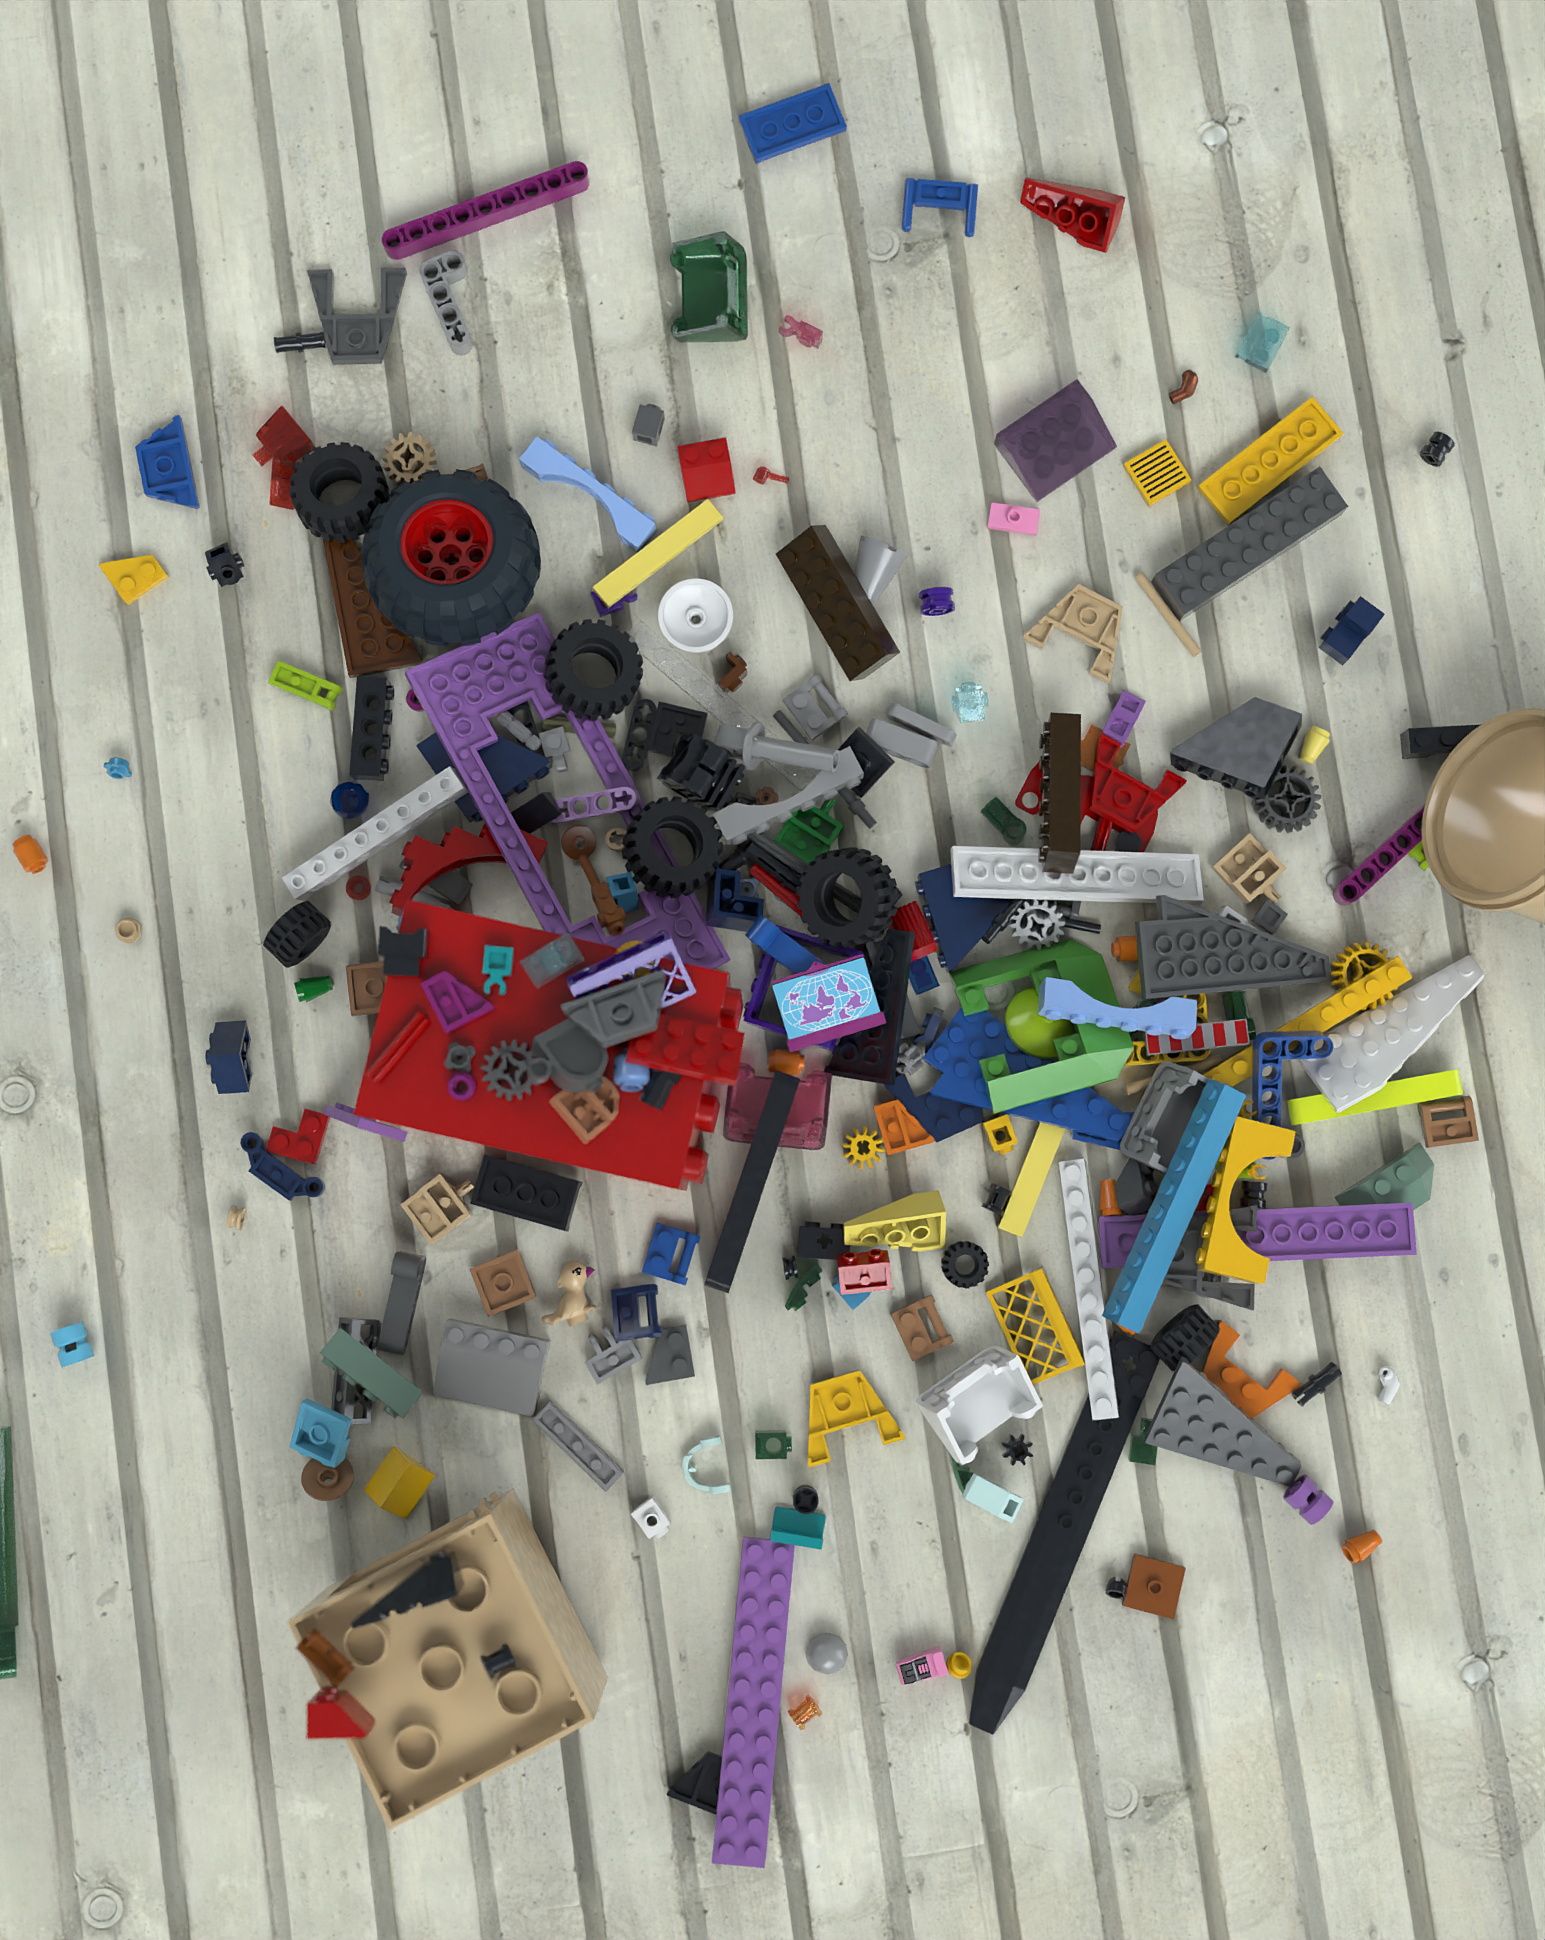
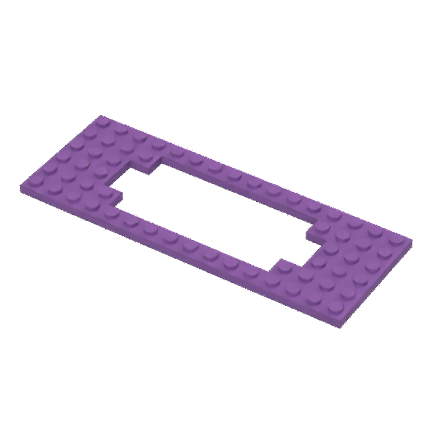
M540 612L513 623L498 635L493 632L481 637V643L461 646L405 671V676L543 931L620 948L625 942L635 940L643 942L667 930L684 963L716 969L731 960L714 928L706 926V914L694 892L688 896L681 894L679 898H670V894H666L664 898L658 897L655 890H651L650 893L645 890L638 893L637 897L648 917L626 927L621 934L616 936L610 935L606 937L595 915L573 926L568 920L477 752L498 740L488 721V718L527 700L531 701L541 721L563 711V704L560 702L556 704L552 700L553 691L548 692L545 685L547 679L544 678L545 661L554 637ZM571 710L569 713L564 711L605 788L609 790L619 787H632L637 790L599 719L597 721H589L588 716H583L582 719L575 717L576 713ZM626 792V796L616 798V802L628 803L632 799V795H628ZM641 795L640 802L636 808L619 812L627 827L639 810L645 807ZM655 830L651 836V846L655 855L669 866L680 867L660 830ZM672 952L662 956V958L675 960Z

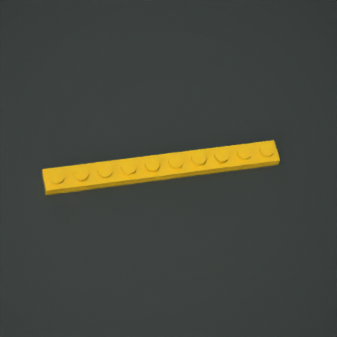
M1396 956L1272 1032L1312 1030L1324 1032L1410 980L1412 976L1400 957ZM1298 1040L1291 1041L1288 1045V1050H1294L1298 1045ZM1272 1041L1265 1042L1262 1050L1268 1051L1271 1049ZM1253 1044L1201 1075L1230 1087L1235 1086L1252 1075Z

